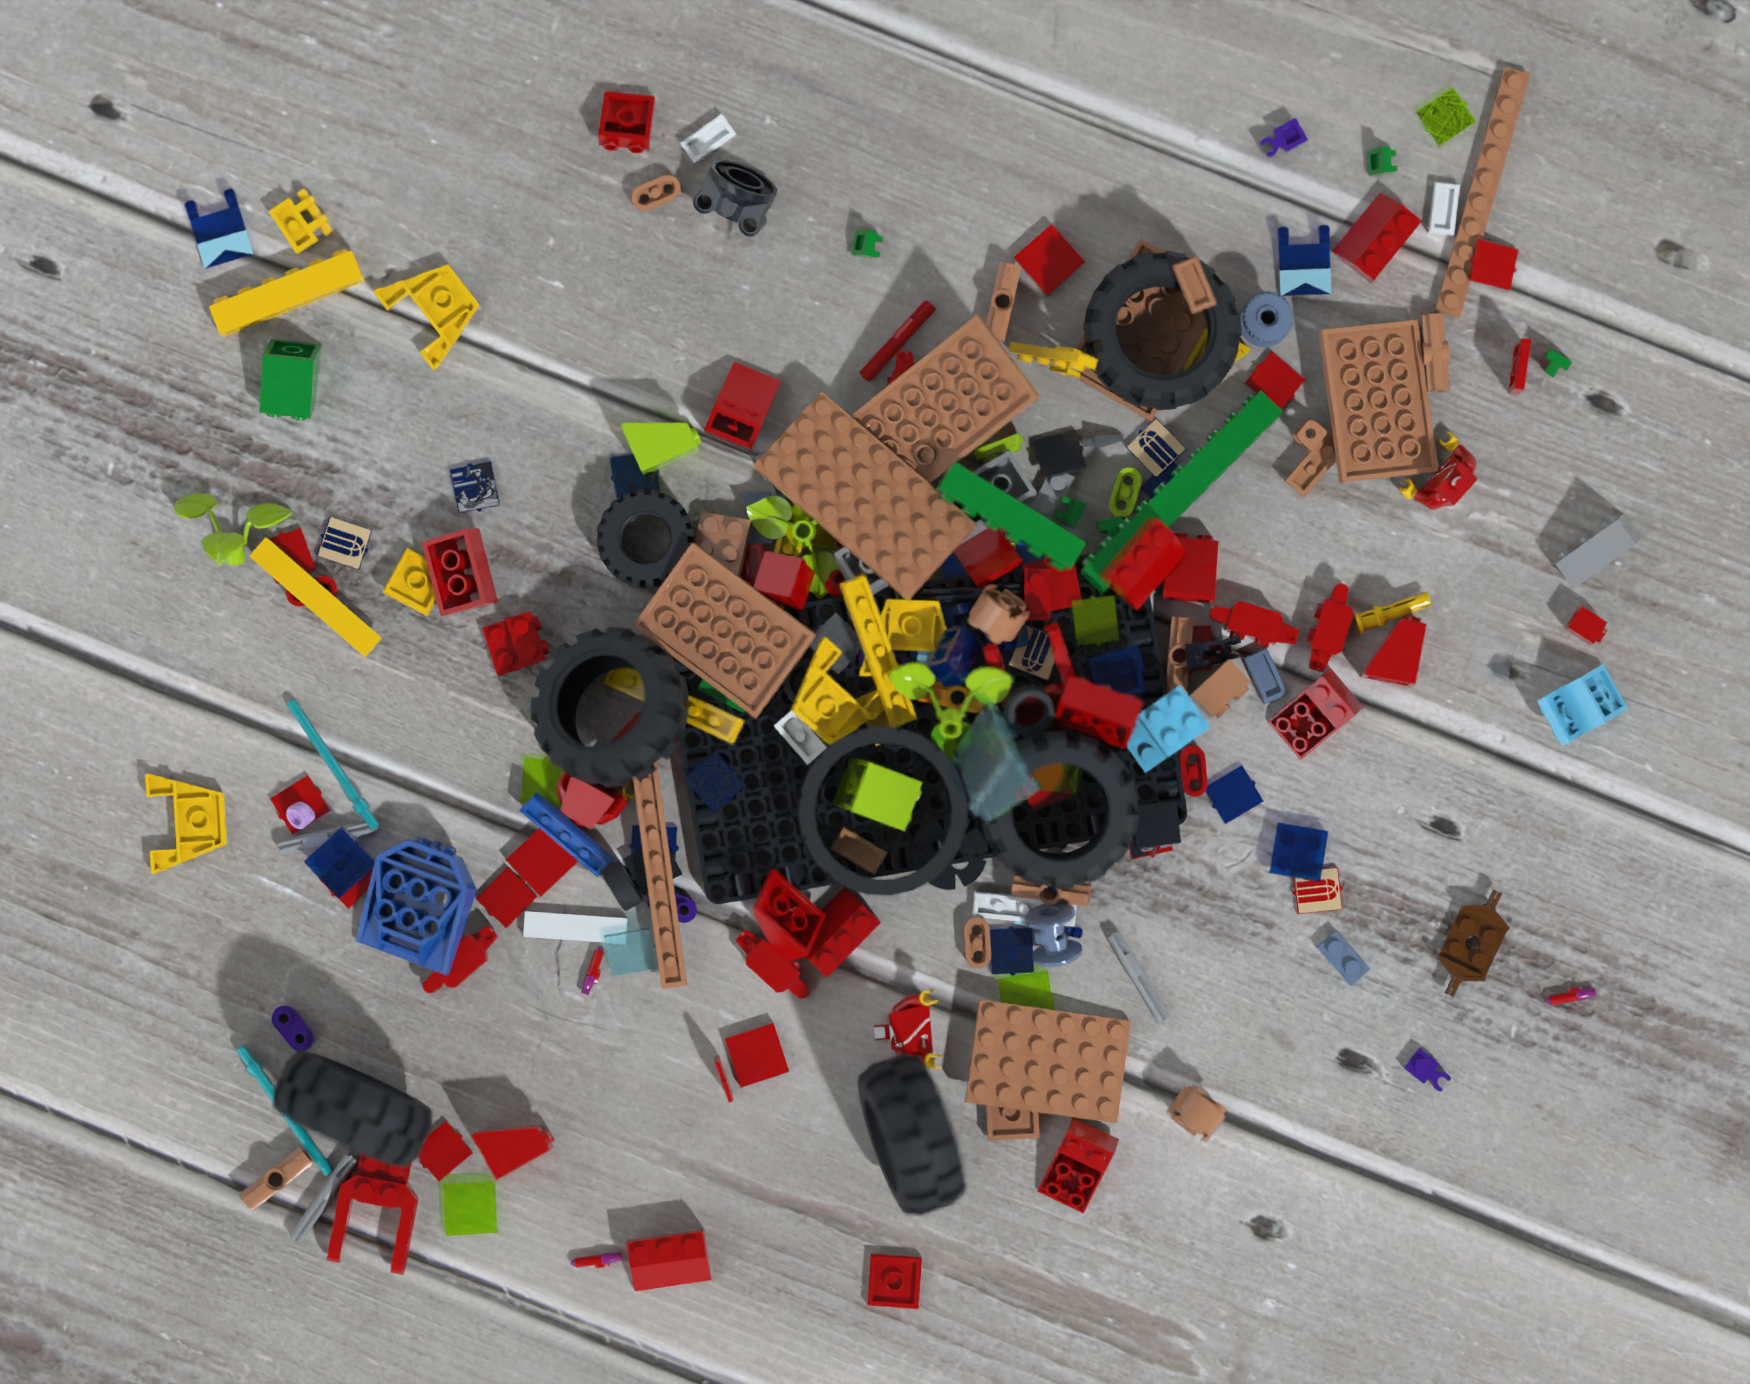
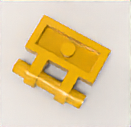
M305 188L297 193L301 200L297 205H294L289 197L268 211L297 255L319 241L313 233L317 229H320L325 236L333 232L329 225L330 220L326 214L323 215L316 205V199L313 195L310 196ZM305 210H308L314 219L309 224L301 215Z

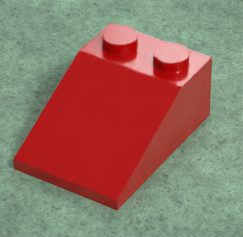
M775 869L770 870L752 909L770 946L787 961L809 955L826 917L824 912Z

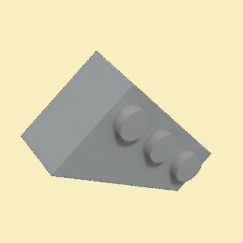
M1624 513L1615 520L1613 517H1610L1600 525L1602 529L1596 534L1589 532L1579 540L1581 545L1574 550L1570 546L1558 555L1560 560L1556 563V566L1573 589L1641 540V536Z

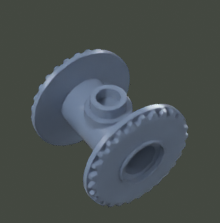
M1262 292L1253 296L1241 312V330L1244 338L1251 344L1264 348L1280 343L1288 334L1293 324L1294 317L1291 305L1283 296L1273 292ZM1268 315L1272 319V324H1264L1260 316Z
M1057 902L1054 905L1041 904L1026 913L1025 924L1035 929L1036 943L1042 944L1032 953V959L1037 965L1043 967L1062 966L1075 961V959L1081 956L1083 951L1082 945L1077 941L1067 940L1064 933V924L1075 916V909L1071 904Z

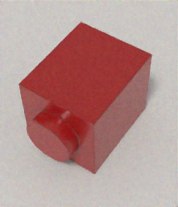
M1580 606L1564 629L1587 644L1593 645L1595 642L1600 643L1608 630L1605 629V626L1608 622L1585 607Z

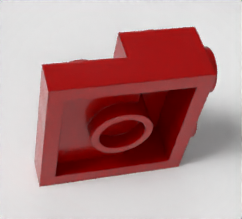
M604 91L598 144L608 151H616L619 147L628 148L630 152L640 154L644 150H649L655 96Z
M530 611L482 628L498 677L547 661L545 655L550 653L545 639L540 640L537 632L541 630L538 616H532Z

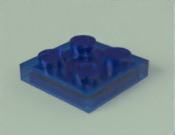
M1278 822L1269 874L1320 882L1328 831Z
M341 826L304 860V863L339 899L374 867L375 860Z

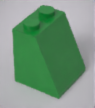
M278 339L270 340L262 359L259 413H266L267 416L274 418L281 417L282 415L292 416L294 420L311 418L315 408L322 350L321 344Z

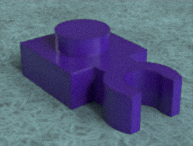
M1294 118L1273 130L1275 138L1266 137L1259 144L1260 146L1267 143L1272 145L1273 150L1266 154L1267 158H1271L1277 153L1279 148L1282 147L1284 153H1287L1307 142L1308 139L1299 122Z
M1421 1048L1416 1050L1403 1067L1423 1084L1430 1079L1432 1087L1440 1092L1443 1089L1438 1086L1437 1080L1440 1077H1444L1448 1081L1451 1080L1447 1073L1436 1071L1440 1064Z

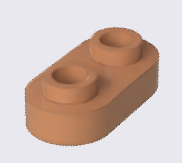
M665 175L636 187L632 192L631 200L637 210L647 212L676 200L680 195L681 186L675 177ZM666 185L673 187V191L669 194L663 191ZM642 195L649 196V201L647 203L640 202V197Z
M974 917L969 919L964 926L965 957L971 967L980 969L986 967L991 960L990 927L983 918ZM974 925H979L982 928V932L979 935L972 933ZM975 951L983 953L981 960L977 961L974 959L973 954Z

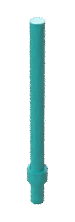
M295 699L289 701L286 705L353 803L352 808L356 814L362 816L370 830L377 828L379 823L369 810L370 805L366 799L361 798Z
M245 1045L241 1046L236 1052L247 1066L246 1071L251 1077H255L273 1103L275 1087L262 1071L264 1068L258 1060L255 1061ZM282 1115L324 1176L332 1172V1167L304 1128Z

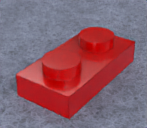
M1024 569V602L1027 605L1025 611L1030 612L1026 621H1050V569Z

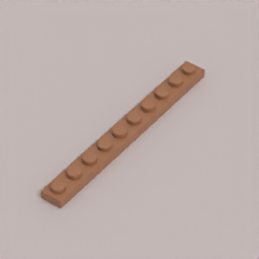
M1509 67L1504 68L1434 312L1457 319L1461 316L1470 281H1468L1472 265L1470 259L1474 255L1477 239L1483 240L1529 80V73Z
M656 762L654 763L656 771L639 781L633 777L661 989L687 986L659 771Z

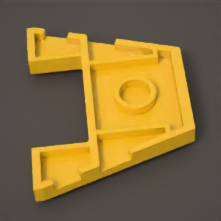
M449 264L373 291L387 311L409 295L440 334L439 338L419 352L433 371L438 369L480 307L479 303Z
M887 599L880 617L892 650L937 652L936 679L960 680V673L939 601ZM866 657L859 671V676H872Z
M823 636L817 646L791 712L827 744L832 745L835 741L858 729L865 722L879 716L885 709L877 689L861 706L825 673L842 651L828 638Z
M145 774L146 797L173 796L176 849L150 851L151 874H157L228 845L225 793L153 774Z

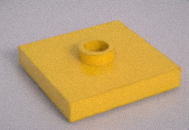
M406 547L382 593L428 617L437 600L426 558Z

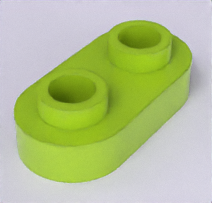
M1018 433L978 448L973 452L977 461L982 460L986 464L997 458V454L1010 450L1011 453L1020 451L1022 449L1021 445L1025 442L1022 434Z
M1124 468L1116 477L1108 504L1109 511L1115 517L1122 516V518H1125L1134 510L1142 483L1141 474L1134 468ZM1127 476L1133 479V484L1130 486L1124 483V478ZM1118 501L1125 502L1126 508L1124 510L1117 508L1116 504Z

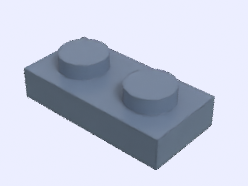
M1336 930L1316 947L1350 986L1370 970L1367 964Z

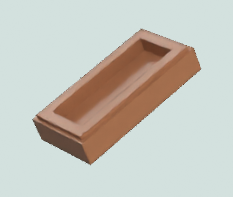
M1197 256L1172 266L1192 314L1217 304Z
M845 827L841 829L830 848L875 875L887 855V852Z

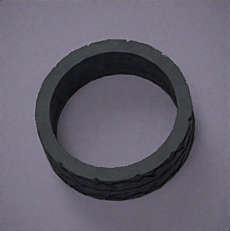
M873 727L855 731L835 741L817 758L806 776L801 791L799 821L803 839L813 859L828 876L847 888L865 894L895 895L912 891L932 881L949 865L960 848L967 825L968 804L963 782L954 764L938 746L921 735L907 730L891 727ZM873 744L902 746L923 756L943 778L950 797V827L945 842L937 855L921 869L897 879L876 880L861 877L847 870L834 860L825 848L817 829L815 817L816 798L827 773L845 755L856 749Z

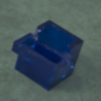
M1138 645L1087 659L1094 684L1107 686L1114 692L1123 695H1136L1146 691L1140 672L1145 669Z

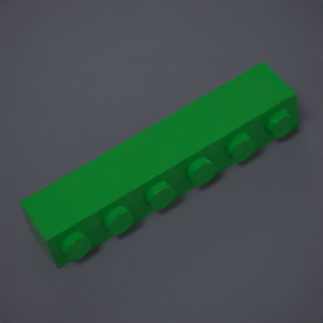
M956 462L951 463L936 488L942 500L949 504L956 502L962 506V512L972 518L975 515L984 520L983 524L993 531L1000 529L1006 533L1005 538L1012 543L1018 545L1021 542L1028 547L1027 551L1035 557L1040 558L1041 555L1050 560L1049 565L1062 572L1063 569L1066 571L1070 570L1086 545L1085 541Z

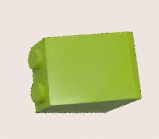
M688 423L621 424L643 475L652 473L700 451L698 445L702 443L696 428L690 429Z
M850 756L832 805L905 831L906 826L912 820L914 804L921 796L922 782Z

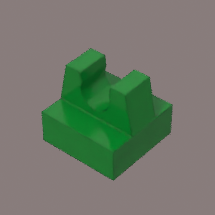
M1390 147L1368 150L1369 176H1380L1398 171L1397 166H1392L1391 157L1397 156L1396 151L1391 150Z
M869 229L855 230L851 255L857 257H880L881 252L875 251L874 245L875 242H883V237L878 235L876 231Z
M1549 348L1545 358L1550 360L1544 372L1554 377L1560 367L1567 371L1572 361Z
M1062 496L1060 502L1066 504L1067 509L1063 513L1055 510L1053 515L1061 523L1069 527H1076L1087 504Z
M1122 516L1097 521L1098 533L1106 532L1107 537L1109 535L1114 537L1118 533L1117 527L1123 522Z

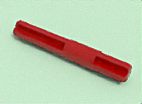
M924 300L859 371L860 376L864 380L871 382L935 312L936 308L933 304Z

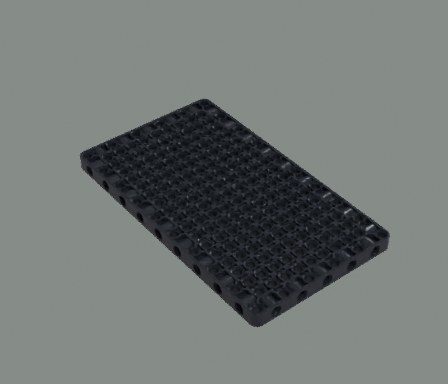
M1089 554L1078 556L1075 563H1082ZM1017 566L988 583L1021 582L1023 584V596L1019 598L1024 601L1022 566ZM969 575L928 581L909 600L922 601L921 592L926 588L971 586L973 581ZM1077 576L1079 589L1087 588L1091 592L1090 600L1082 601L1083 605L1050 611V621L1038 622L1047 626L1056 623L1060 617L1067 618L1070 621V628L1067 631H1061L1064 643L1069 642L1075 648L1074 654L1069 657L1073 668L1078 671L1079 677L1097 686H1107L1117 693H1120L1122 685H1131L1134 690L1133 696L1143 701L1140 714L1167 695L1150 596L1142 604L1146 609L1145 616L1136 618L1132 614V607L1117 593L1113 597H1107L1101 594L1084 576ZM887 588L873 596V598H882L884 602L887 599L906 600L893 588ZM844 597L805 602L803 611L783 608L817 634L813 640L812 647L807 649L799 660L812 659L820 639L828 631H834L839 636L838 642L834 645L842 651L839 657L843 660V665L839 670L828 668L831 679L835 682H844L847 685V693L854 699L877 689L873 676H859L861 666L854 663V655L857 652H861L863 648L860 640H853L849 636L850 629L855 626ZM976 601L939 603L960 673V680L936 679L935 676L936 682L965 688L966 678L969 674H964L960 671V662L962 660H970L974 665L973 671L986 667L984 664L986 657L983 646L988 644H984L980 640V634L983 630L972 626L968 622L970 611ZM823 606H831L834 609V616L831 619L825 620L820 616V609ZM955 609L962 610L965 614L964 621L961 623L953 622L950 618L951 612ZM1109 609H1117L1120 612L1121 618L1118 622H1110L1107 619L1106 615ZM1083 614H1093L1095 624L1091 627L1084 626L1081 621ZM1025 621L1019 630L1020 636L1024 625L1031 627V624L1036 621ZM1046 630L1042 635H1039L1031 656L1032 661L1037 660L1035 650L1038 647H1042L1046 637L1045 633H1047ZM964 634L969 638V645L966 648H958L955 645V638L958 635ZM1031 634L1023 655L1024 658L1030 657L1038 635ZM1114 634H1121L1124 637L1125 644L1123 647L1116 648L1112 645L1111 637ZM1020 636L1015 640H1002L1000 644H997L1006 673L1012 678V690L1016 688L1014 680L1019 676L1025 677L1029 682L1028 685L1045 687L1040 683L1039 676L1009 665L1010 654L1015 651ZM1047 636L1043 647L1049 650L1051 643L1049 636ZM1090 638L1097 639L1100 643L1099 650L1096 652L1088 651L1086 641ZM669 654L678 664V673L690 684V696L708 704H719L721 710L744 721L743 724H747L750 727L749 736L746 738L737 736L733 744L725 740L719 743L714 742L711 739L710 733L686 723L684 732L678 731L685 778L687 779L688 777L686 784L707 899L714 904H724L758 898L763 888L762 879L769 875L772 869H775L799 891L841 884L828 875L821 882L813 879V870L820 866L808 852L799 821V796L805 780L797 779L795 770L799 766H806L810 771L818 757L807 765L800 755H795L791 752V745L776 728L770 734L764 733L761 729V724L764 720L770 719L776 724L791 711L794 703L786 704L782 700V695L785 692L783 683L771 698L770 706L764 708L760 715L755 718L747 711L736 713L732 710L731 706L697 690L703 678ZM918 654L915 657H909L910 663L917 662ZM1143 655H1151L1154 658L1155 664L1152 668L1146 669L1141 665ZM896 659L898 667L902 666V661ZM1024 659L1022 663L1024 667H1029V659ZM1125 659L1128 661L1129 670L1126 673H1120L1116 670L1115 663L1117 660ZM1038 660V663L1032 669L1039 671L1043 666L1039 664H1043L1044 661ZM1030 661V666H1033L1035 662ZM1055 661L1050 672L1054 677L1053 684L1063 683ZM1095 663L1101 664L1104 668L1103 676H1092L1090 673L1091 665ZM936 665L929 666V668L932 669L933 673H934V667H935ZM803 669L799 670L793 677L792 684L796 694H798L806 675ZM862 677H868L872 680L873 686L870 690L862 691L859 689L858 681ZM954 691L951 702L955 705L963 704L965 701L964 694L961 691ZM910 699L917 719L904 724L907 731L919 734L932 742V729L941 723V719L937 717L935 705L927 703L925 707L918 708L913 704V699ZM1001 701L996 703V707L1002 706ZM940 706V707H941V710H942L943 712H944L946 709L949 708V707ZM965 711L962 722L971 725L974 730V737L977 735L984 736L987 745L982 750H977L971 745L965 755L954 763V766H965L1002 753L1013 742L1016 744L1025 738L1023 735L1015 732L1006 718L998 720L994 715L993 717L982 715V721L979 724H972L968 720L969 712ZM928 719L931 722L932 728L928 733H922L918 730L917 723L919 720ZM864 723L861 726H859L858 729H856L855 731L864 730L868 728ZM1007 731L1011 734L1012 741L1009 745H1001L998 742L997 736L1000 732ZM691 732L697 733L700 737L698 745L694 747L688 746L685 742L686 736ZM873 744L856 749L842 757L835 764L834 773L826 776L821 783L816 798L815 817L818 820V833L825 848L834 860L847 870L861 877L876 878L921 869L922 867L914 865L911 852L927 848L913 842L914 838L909 834L910 827L914 824L922 826L932 817H936L937 820H944V814L951 813L949 792L943 778L941 777L940 781L935 784H931L926 780V773L931 769H935L929 761L910 749L908 750L911 753V758L908 762L901 763L897 760V751L906 747L892 744L875 746ZM769 745L779 747L780 754L776 759H769L766 756L765 750ZM1117 746V750L1114 753L1126 765L1128 772L1134 780L1136 791L1141 785H1146L1151 789V796L1147 800L1138 797V806L1176 801V805L1181 811L1179 819L1182 824L1187 818V806L1177 751L1169 756L1172 760V766L1169 770H1163L1159 765H1156L1144 774H1137L1133 770V764L1136 760L1127 747L1124 749ZM751 749L754 752L755 758L751 763H743L741 761L740 754L743 750ZM720 753H725L729 757L728 767L708 775L717 802H723L722 804L714 805L716 801L712 798L711 794H707V800L703 799V797H697L693 786L699 783L700 775L701 779L704 778L705 770H711L700 768V766L716 767V764H705V762L709 759L707 763H715V761H711V759L715 760L716 758L712 755L717 756ZM874 753H882L886 758V762L881 767L901 775L906 773L912 774L915 780L922 782L921 796L918 799L920 808L916 813L912 814V820L906 826L905 831L870 818L865 822H858L854 817V812L832 805L833 801L825 798L824 793L828 787L834 786L838 789L846 767V760L850 756L871 763V757ZM1062 763L1061 765L1064 767V771H1066L1068 764ZM1078 766L1075 793L1067 797L1073 799L1076 804L1074 811L1071 813H1066L1062 810L1061 803L1063 800L1049 805L1050 813L1048 816L1040 817L1036 811L1032 812L1026 796L1022 795L1023 800L1012 804V809L1014 807H1021L1025 812V817L1022 821L1018 822L1012 819L1016 832L1027 833L1029 836L1028 844L1038 850L1090 841L1099 831L1106 812V796L1100 781L1096 778L1093 783L1085 782L1082 778V773L1085 769ZM780 770L784 773V780L781 784H773L770 781L772 771ZM732 772L736 775L735 779H739L741 781L738 785L739 789L737 788ZM731 774L733 784L735 785L733 790L736 789V791L723 795L725 793L719 794L721 793L718 792L720 791V788H717L719 785L715 786L717 784L714 783L722 781L721 777ZM750 774L756 775L759 779V784L754 789L747 788L744 783L745 778ZM694 776H696V777L698 778L697 781H694V780H693V777H694ZM709 784V785H708V793H713V792H712V789L709 791V789H710V784ZM939 794L944 797L945 804L941 809H935L931 806L930 799L933 795ZM1090 794H1097L1100 797L1101 803L1098 808H1090L1087 805V797ZM784 795L788 798L789 804L786 809L779 810L775 807L774 800L777 796ZM758 799L763 803L761 813L753 814L750 812L749 804L752 800ZM968 802L967 815L971 816L975 823L974 827L966 830L965 834L979 827L985 836L980 815L974 817ZM728 804H734L738 808L737 816L732 819L726 818L723 813L724 807ZM833 812H840L844 817L843 823L838 827L832 826L829 822V816ZM784 820L790 821L793 825V830L789 835H782L778 830L779 824ZM1070 823L1077 824L1080 828V833L1076 838H1070L1066 834V827ZM757 825H764L768 830L767 836L762 840L756 839L753 835V830ZM843 827L858 836L862 833L871 834L873 836V845L887 852L875 875L866 872L860 866L830 849ZM889 828L895 829L899 834L898 840L894 843H888L884 839V832ZM733 829H738L742 833V840L737 844H732L728 840V833ZM708 833L714 834L717 838V843L713 848H706L703 845V837ZM937 834L932 838L931 846L936 852L940 850L945 842V835ZM988 842V852L974 855L981 859L996 857ZM786 846H794L796 848L797 856L794 860L788 861L783 857V850ZM762 850H768L772 855V860L767 865H762L758 862L757 855ZM957 851L951 860V865L969 862L967 854L963 851ZM735 855H744L747 860L744 868L736 869L733 866L732 859ZM716 884H721L725 887V895L721 899H716L711 894V889Z

